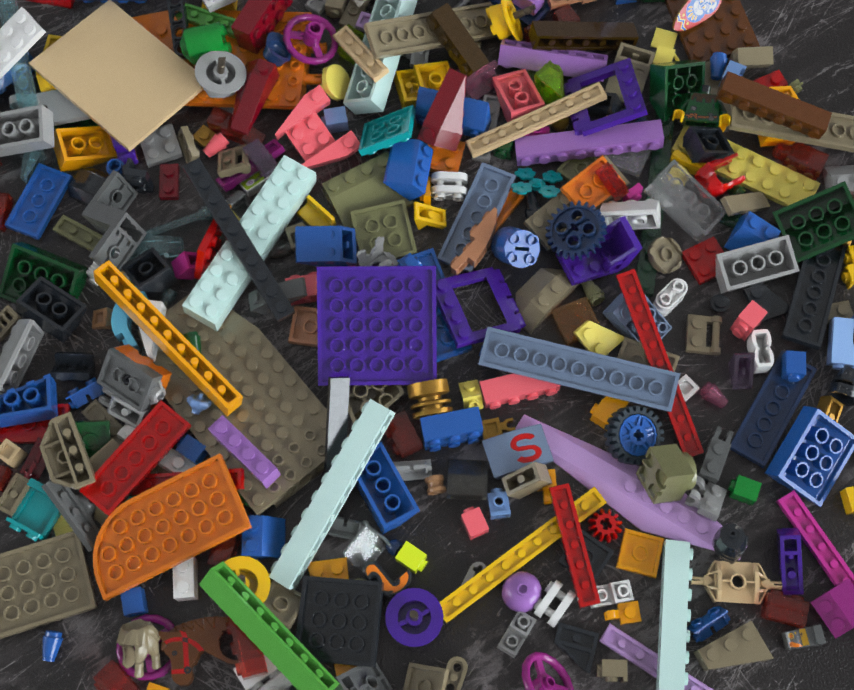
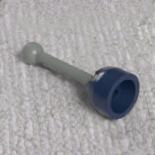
M367 520L362 521V524H366V528L387 544L386 549L388 553L395 557L404 544L397 539L388 540L370 526Z

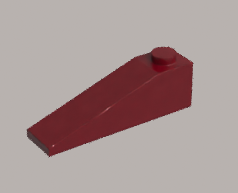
M260 58L247 62L245 66L247 72L246 81L236 93L231 129L245 135L249 134L280 76L276 64Z
M449 68L423 122L417 139L435 147L452 151L457 150L463 135L462 123L467 75Z

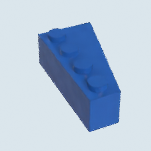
M50 374L44 375L40 380L29 381L26 385L17 389L11 388L6 393L0 395V428L51 420L58 416L57 384Z

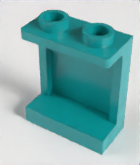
M30 478L27 485L31 488L12 518L7 516L5 520L11 523L10 528L19 533L21 530L26 531V536L34 541H37L38 538L46 540L61 513L41 487L44 484Z

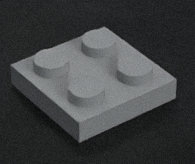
M172 123L158 127L140 143L149 168L183 157Z

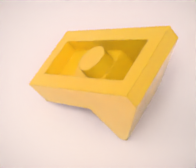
M414 202V221L417 229L420 230L427 225L444 229L447 227L446 210Z

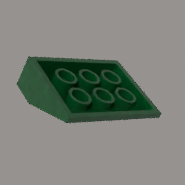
M845 181L772 212L776 225L781 231V236L789 235L797 263L854 240V199Z
M26 242L13 243L0 285V297L16 303V300L42 276L78 299L85 286L88 276L86 271L89 268Z

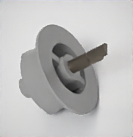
M226 51L208 52L201 56L195 65L196 80L211 98L232 96L246 81L247 72L244 63L237 56Z

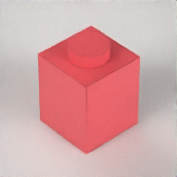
M472 506L463 510L461 520L470 540L489 532V527L480 507L474 508Z

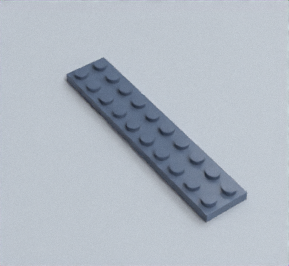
M487 327L478 363L480 366L667 412L672 411L680 373Z

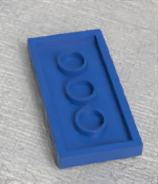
M38 163L4 224L6 228L40 240L73 177Z

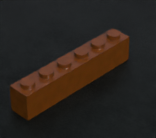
M729 71L722 79L716 99L721 100L723 103L731 104L741 110L751 112L758 117L766 118L776 124H781L791 128L793 131L801 132L818 140L827 131L832 112Z

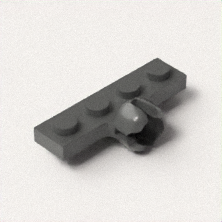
M49 480L41 487L87 551H92L100 531L91 517L95 512L96 505L90 503L89 499L82 493L75 495L69 487L52 483Z

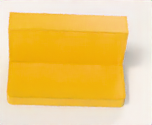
M308 195L306 197L307 204L297 212V215L309 226H336L334 216Z

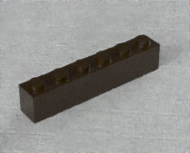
M532 21L528 34L532 48L543 50H619L621 42L636 46L639 39L635 25L631 22Z

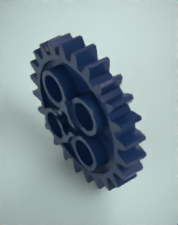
M571 201L570 207L563 204V210L556 208L558 214L552 213L553 220H547L550 226L545 227L548 232L545 236L549 239L547 243L551 246L552 251H556L557 256L563 254L565 260L570 256L572 261H574L576 256H578L579 260H582V255L584 254L589 258L590 251L596 254L594 248H601L599 242H605V238L602 235H607L605 229L607 224L604 222L605 218L604 215H601L600 209L596 210L595 205L589 208L588 202L582 206L581 201H578L577 205H574ZM582 216L581 219L574 220L576 217ZM562 228H567L564 232H559ZM593 229L591 233H586L587 230ZM573 241H578L576 245H571Z

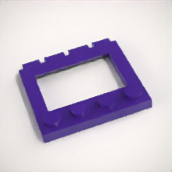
M630 58L569 79L568 83L562 86L564 95L568 96L581 90V87L616 75L626 106V110L594 121H590L587 108L570 115L575 135L583 134L585 137L648 115Z
M493 267L436 280V303L456 348L484 342L487 328L472 332L453 288L487 280L507 321L506 324L491 328L519 333L521 328L526 326L521 313H518L519 309L514 298H511L512 294L507 283L504 282L505 279L500 269L494 270Z

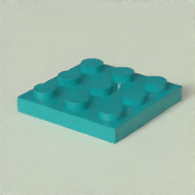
M413 104L364 123L358 149L361 157L367 154L372 155L377 150L390 148L395 143L406 142L411 138L416 113Z

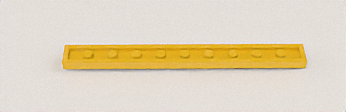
M595 486L574 501L579 523L607 503ZM556 516L440 601L444 622L448 623L561 538Z

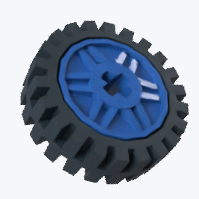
M628 406L620 408L617 412L611 414L613 417L608 418L607 422L609 424L605 425L604 428L607 430V433H604L607 441L604 442L606 446H609L608 452L613 453L612 457L624 464H643L642 460L646 459L645 454L648 448L661 446L660 442H664V437H661V434H664V430L659 428L662 426L661 421H657L659 419L658 416L653 415V411L647 410L646 407Z

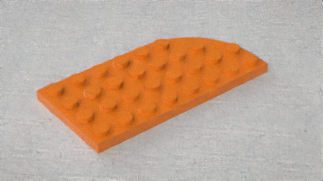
M220 453L125 501L108 516L97 535L93 550L94 575L103 600L107 601L252 528L227 465Z

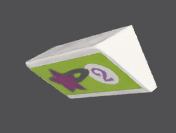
M267 164L248 179L239 183L249 198L261 190L274 171V168Z

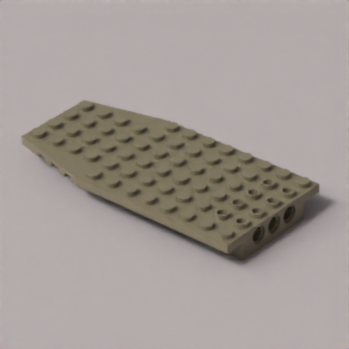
M187 295L166 311L165 318L182 335L193 331L198 332V335L201 336V354L243 396L242 405L227 417L211 401L212 404L209 408L201 411L199 415L192 413L191 406L187 403V397L191 396V394L199 395V393L203 392L159 347L156 360L153 363L164 367L172 373L166 388L165 399L176 413L191 424L190 431L200 443L206 446L205 450L213 457L220 453L228 469H244V489L238 490V492L256 515H260L273 504L276 508L324 471L327 409L258 327L231 310L218 331H215L184 313L182 304L189 296ZM138 331V334H139L140 339H141L142 344H143V340H142V337H141V333H140V331ZM222 415L279 470L281 475L267 489L208 430Z

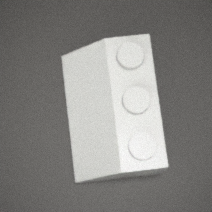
M659 200L609 201L608 203H602L600 208L601 215H604V222L607 225L620 217L626 216L633 230L660 228L661 207Z

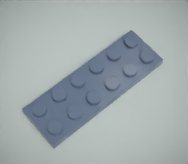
M482 162L437 257L439 262L451 266V261L456 256H460L464 252L463 248L466 244L471 242V228L482 221V217L487 211H491L495 207L499 216L511 190V184L515 182L516 175ZM468 264L463 271L467 273L472 272L474 267Z

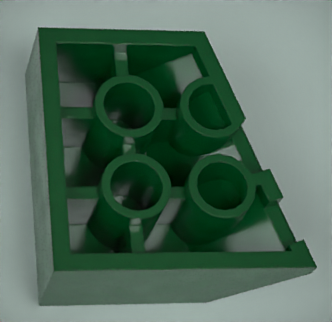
M683 60L650 64L649 101L661 121L664 122L673 115L674 111L686 98H690L691 93H699L700 86L705 85V61Z

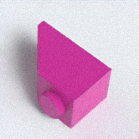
M183 251L171 262L177 279H195L197 252Z

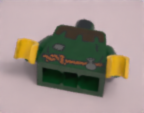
M701 85L699 93H691L690 98H686L674 111L672 120L680 119V123L683 122V126L718 127V125L722 126L723 123H727L730 126L731 116L728 114L723 103L716 99L717 95L710 94L711 87L709 85Z

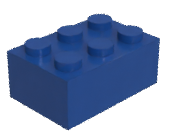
M479 407L420 418L424 448L430 452L439 451L441 447L445 446L455 448L460 446V443L465 442L475 444L483 437V425Z

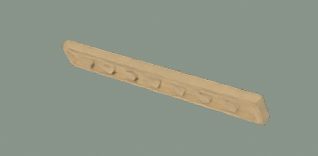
M597 82L465 141L472 157L476 158L607 99V95L600 82Z

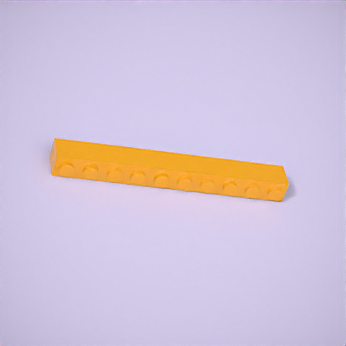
M109 260L93 271L95 282L227 417L242 405L243 396Z

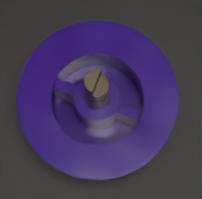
M405 589L396 594L389 602L385 614L386 626L391 636L400 644L408 647L424 646L433 641L442 628L443 610L441 604L433 594L424 589Z

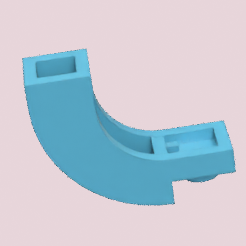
M140 291L148 299L145 291ZM115 304L111 316L114 336L119 342L122 341L124 345L129 344L140 352L141 349L131 331L133 320Z

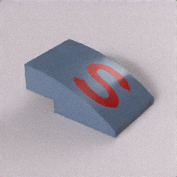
M541 424L513 430L482 441L493 476L497 480L532 462L547 464L554 461Z

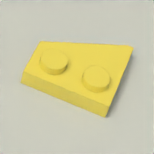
M589 320L585 321L573 332L587 351L607 355L624 340V336Z

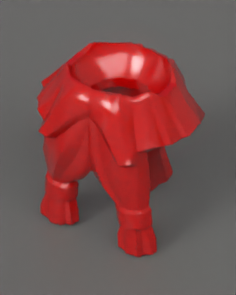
M734 153L724 159L707 162L695 173L694 177L696 184L701 189V194L706 197H718L733 188V186L741 184L746 179L745 175L723 184L717 178L715 170L730 164L732 159L739 156L738 153Z

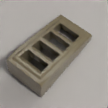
M9 305L0 312V327L3 329L0 332V342L11 333V329L18 319H22ZM10 315L13 317L11 321L8 319ZM6 321L8 323L6 327L2 324V322Z

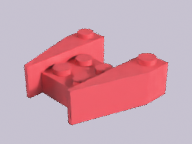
M320 85L303 96L275 133L277 140L285 135L303 159L304 163L302 165L309 169L345 160L358 152L360 145L352 130L335 141L317 113L330 105V99Z

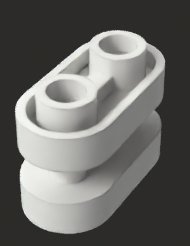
M446 171L432 173L431 183L434 186L431 187V197L436 201L447 199L461 202L466 198L468 189L464 187L468 184V175L466 173Z
M680 278L673 279L657 294L653 305L663 317L667 316L683 300L688 290L687 283Z
M558 580L555 583L550 581L544 590L547 594L543 599L540 598L534 606V614L539 618L546 614L550 617L547 624L553 628L576 597V593L572 590H569L567 594L560 589L563 584ZM555 597L562 601L556 611L549 607Z

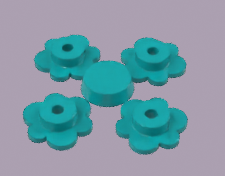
M528 167L524 169L518 168V171L514 173L521 180H530L529 183L520 181L511 184L513 192L525 195L527 192L534 190L539 191L543 197L552 198L560 193V189L555 188L554 185H545V182L554 184L562 181L563 177L559 172L549 170L547 173L542 174L543 180L534 178L536 172Z

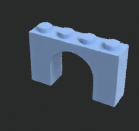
M833 317L829 320L826 365L832 366V369L854 368V319Z

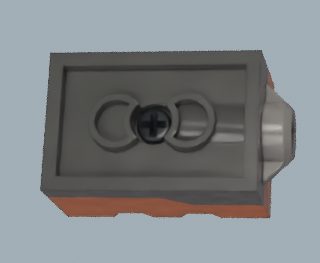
M127 344L108 349L97 383L139 412L154 408L164 399L172 373L162 366L155 365L152 359L140 355L137 349Z

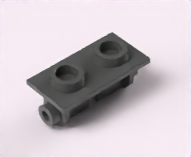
M337 516L327 533L333 537L362 542L366 531V524H362V521L348 519L346 525L344 524L345 518Z

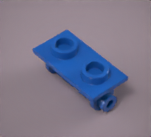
M95 377L85 382L86 386L79 390L76 387L67 392L69 396L65 399H71L69 405L72 409H78L88 403L87 394L90 395L92 400L105 394L102 391L103 386L97 383Z
M720 606L713 607L703 617L694 619L691 625L687 627V630L694 634L692 637L696 642H703L713 635L710 629L711 626L717 632L729 624L728 621L731 619L727 614L728 610Z

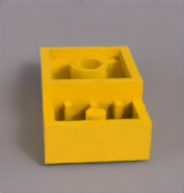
M448 61L414 65L413 69L395 72L394 82L402 108L412 104L416 107L419 86L439 91L450 68Z

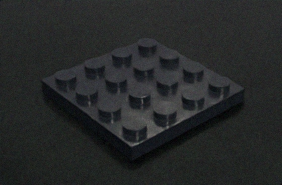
M303 576L296 638L319 662L376 668L384 582Z

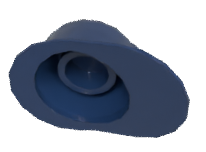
M270 32L266 39L263 56L268 62L274 63L278 67L290 61L291 54L285 47L283 35L278 32Z

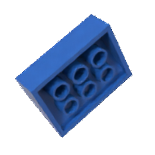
M804 406L765 474L791 491L795 490L801 497L821 507L854 451V435L820 409Z

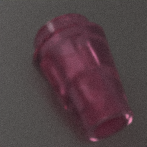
M708 381L699 391V394L702 395L701 398L720 409L729 401L715 383Z

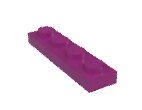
M273 139L249 156V163L251 164L250 173H237L231 177L224 178L218 177L216 182L225 192H228L245 179H248L256 171L264 168L266 164L278 158L285 152V149L278 141Z

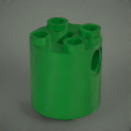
M218 21L209 25H199L184 29L180 40L183 56L193 65H196L199 58L208 52L226 51L232 53L231 43L227 42L225 36L228 35L226 24H221Z

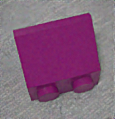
M848 578L811 602L835 639L854 628V585Z

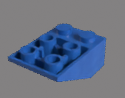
M296 226V263L318 267L356 265L355 228L344 226Z

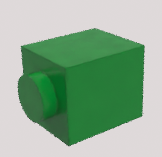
M738 475L734 480L731 479L728 491H731L729 498L752 506L757 501L762 483Z

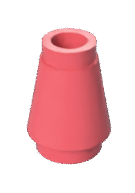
M219 132L212 137L202 151L211 158L218 152L228 148L229 141Z

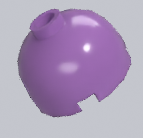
M518 571L505 579L502 585L501 596L504 604L510 610L526 613L532 611L538 600L542 598V587L534 575Z

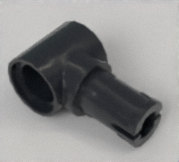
M534 190L526 194L528 204L527 209H525L526 220L541 208L536 191Z

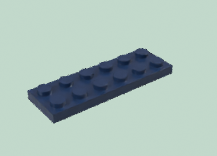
M783 350L780 352L730 443L732 444L730 450L762 468L768 462L817 371L816 368L806 363V375L802 380L790 382L788 379H782L781 356L785 353Z

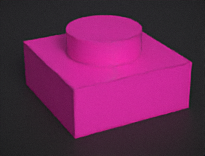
M637 183L624 193L622 201H639L642 197L643 186Z

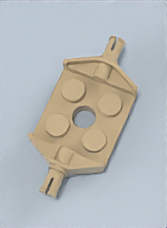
M714 560L706 575L703 577L692 576V581H690L691 585H703L713 603L728 602L760 605L767 590H782V586H779L782 585V581H770L760 563L750 562L730 564L726 561ZM738 576L742 579V587L734 586L732 582L733 577Z

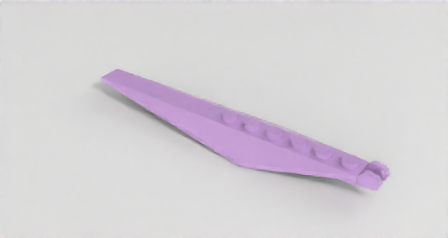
M523 415L515 428L516 430L541 424L554 459L553 462L588 490L595 486L607 502L606 504L640 531L672 540L690 542V545L715 551L712 541L715 533L722 525L718 521L715 522L698 514V508L684 504L688 496L686 493H684L680 501L653 504L636 475L639 466L621 463L617 461L618 459H614L609 452L527 415Z

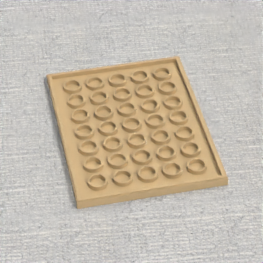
M111 0L105 2L29 62L33 70L129 152L204 90L196 80L193 67Z

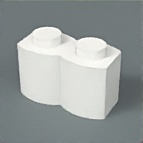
M768 329L753 330L747 339V350L751 355L749 366L753 374L767 373L773 366L774 355L770 348L772 340Z

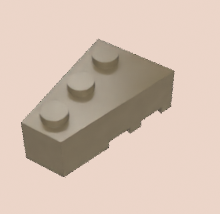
M752 621L693 652L703 671L774 659Z

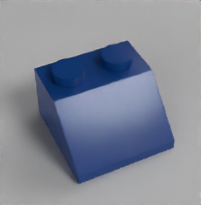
M749 211L739 218L724 248L731 251L778 238L781 231Z
M264 515L248 516L252 528L242 532L241 556H248L256 560H278L281 556V549L285 545L286 519Z

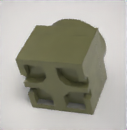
M677 444L648 448L645 454L646 459L642 460L643 465L639 466L636 475L652 503L680 501L685 492L691 491L695 487L697 481V469L692 456L685 451H681Z

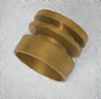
M447 379L422 381L407 386L409 399L418 400L419 402L410 407L411 410L420 409V412L412 414V419H420L453 411L452 407H443V405L451 403V399H442L441 395L449 392Z

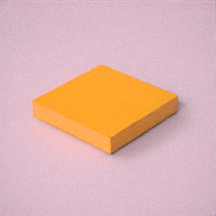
M625 528L616 568L656 578L664 538Z

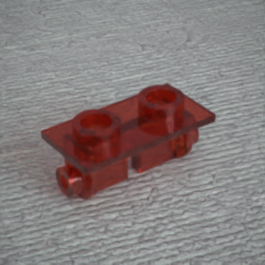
M606 162L595 171V174L615 202L630 193L628 191L629 187L624 184L621 178L619 179L617 172L612 167L613 165Z

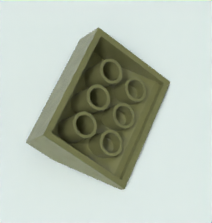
M388 152L322 183L323 193L342 226L354 228L350 215L351 211L403 199L405 200L406 208L414 205L413 201L407 200L383 183L389 157Z

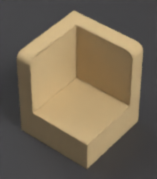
M6 438L0 445V459L17 470L28 454Z

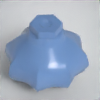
M199 393V395L191 394V396L187 397V403L191 406L192 413L197 415L212 404L208 398L203 397V393Z

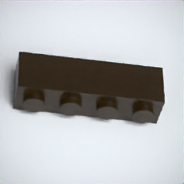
M448 3L436 9L428 16L426 22L429 28L434 31L439 42L446 48L450 58L456 62L460 72L467 75V79L481 71L489 63V60Z

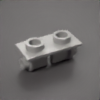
M431 459L393 462L403 481L424 480L426 477L432 476Z

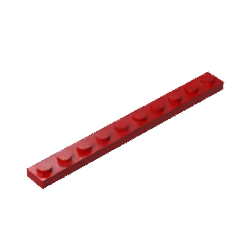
M635 269L616 275L649 366L674 372ZM678 384L672 411L667 412L681 451H685L693 457L704 453Z

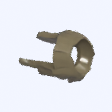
M142 619L123 624L119 630L116 642L122 647V666L129 669L135 663V678L143 677V661L147 654L151 655L152 669L161 668L159 640L161 637L150 621Z

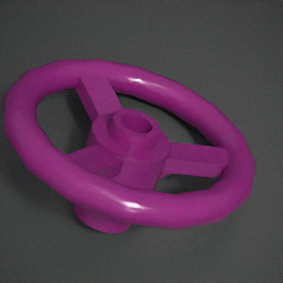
M308 13L296 15L288 21L283 30V42L287 51L295 59L305 64L318 65L326 63L335 56L339 46L332 37L336 33L335 28L328 20L319 15ZM312 21L306 25L304 32L292 31L293 26L299 22ZM327 29L332 39V46L329 52L323 55L319 42L323 31ZM290 39L303 40L305 45L312 47L315 58L299 53L293 47Z
M145 614L131 620L142 619L151 623H158L165 627L161 630L164 632H168L175 627L169 619L158 614ZM117 643L116 655L121 668L129 676L135 678V669L133 667L126 669L122 666L123 651L122 647ZM147 654L145 658L147 672H144L142 678L136 679L155 680L165 676L171 670L170 659L161 669L156 670L152 669L151 655Z
M533 652L525 658L522 664V680L525 690H574L565 668L554 657L544 652ZM542 661L548 663L557 671L564 686L556 684L553 677L546 674ZM534 662L537 678L531 681L530 667Z

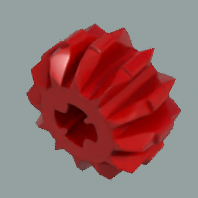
M602 508L599 510V514L594 512L592 514L593 518L588 520V523L592 524L588 527V531H595L592 536L594 538L597 535L600 536L598 539L600 542L605 538L606 542L610 543L611 538L614 540L618 538L616 533L622 532V529L617 527L622 524V521L615 520L619 516L617 513L611 516V509H608L605 514ZM603 522L607 523L608 528L606 530L603 529Z

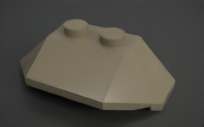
M540 268L515 294L516 305L519 309L518 313H521L526 324L523 329L531 334L580 284L572 286L564 270Z
M71 412L52 418L39 446L51 482L76 490L96 482L93 467Z

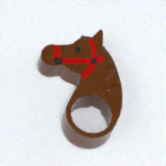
M204 617L182 623L168 632L158 631L162 640L161 651L165 652L171 661V677L176 684L183 687L189 686L193 682V667L197 665L203 653H207L228 665L238 666L256 654L258 647L253 643L249 654L238 660H232L223 655L220 642L222 635L230 630L240 629L229 617Z

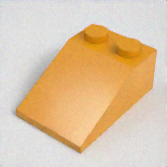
M100 126L55 129L54 151L61 172L80 170V168L91 167L114 158L117 159L110 135Z

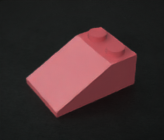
M526 69L492 77V82L507 122L545 106Z

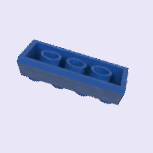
M419 86L415 108L417 124L423 125L438 90ZM465 97L462 123L463 135L473 138L489 130L492 122L489 102Z
M382 442L378 443L355 485L382 534H385L402 525L420 510Z

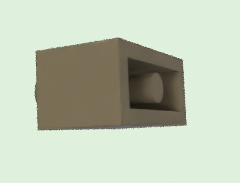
M532 462L502 478L507 496L521 499L552 484L547 466L538 462Z

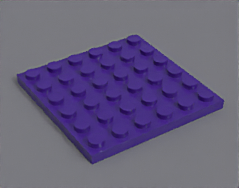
M436 266L317 267L318 386H328V377L340 376L350 377V385H410L437 379Z

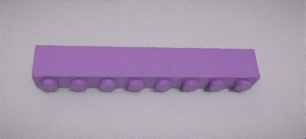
M661 119L620 124L585 137L583 134L575 135L574 130L521 137L514 140L517 166H529L539 163L547 164L555 161L564 162L570 159H584L610 154L620 155L626 152L636 153L642 150H657L663 148L664 145Z

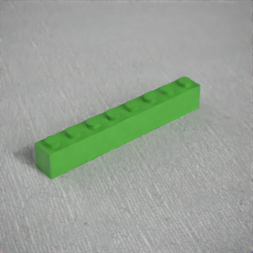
M224 561L208 571L199 583L200 587L297 690H335L340 683Z

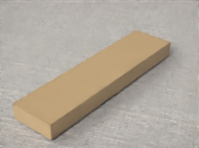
M347 25L332 35L341 48L375 83L389 73V69L380 59L374 60L372 51Z

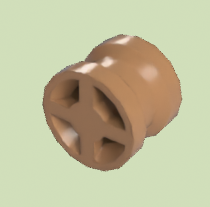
M432 475L424 479L428 485L427 495H438L447 491L443 484L445 480L444 475Z

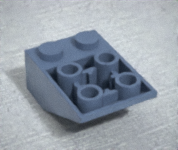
M621 292L602 313L623 335L640 342ZM646 297L660 337L663 339L672 329V326Z

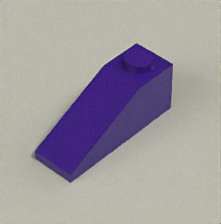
M798 528L777 529L782 594H804L801 534Z

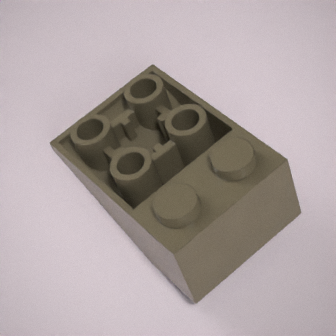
M621 42L614 63L627 58L631 59L641 94L648 78L650 64L653 63L655 52ZM616 75L609 77L605 92L616 93L622 104L625 105Z

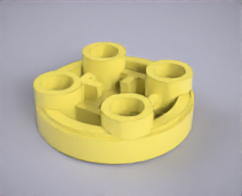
M338 64L324 67L322 70V84L320 86L331 99L335 101L343 100L350 82L348 73Z

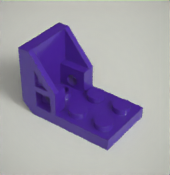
M626 216L620 217L607 225L605 228L607 235H602L605 238V242H599L601 248H594L596 254L590 251L589 258L584 254L582 255V260H579L578 256L575 257L574 261L571 260L570 256L565 260L563 254L557 256L555 253L572 286L621 271L641 251L643 247Z

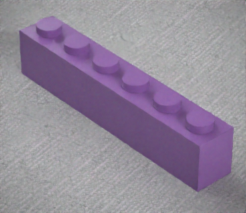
M502 39L498 65H502L504 68L515 67L520 70L526 69V71L534 70L540 74L552 73L558 77L571 76L574 78L607 66L608 55L580 50L533 49L530 42Z

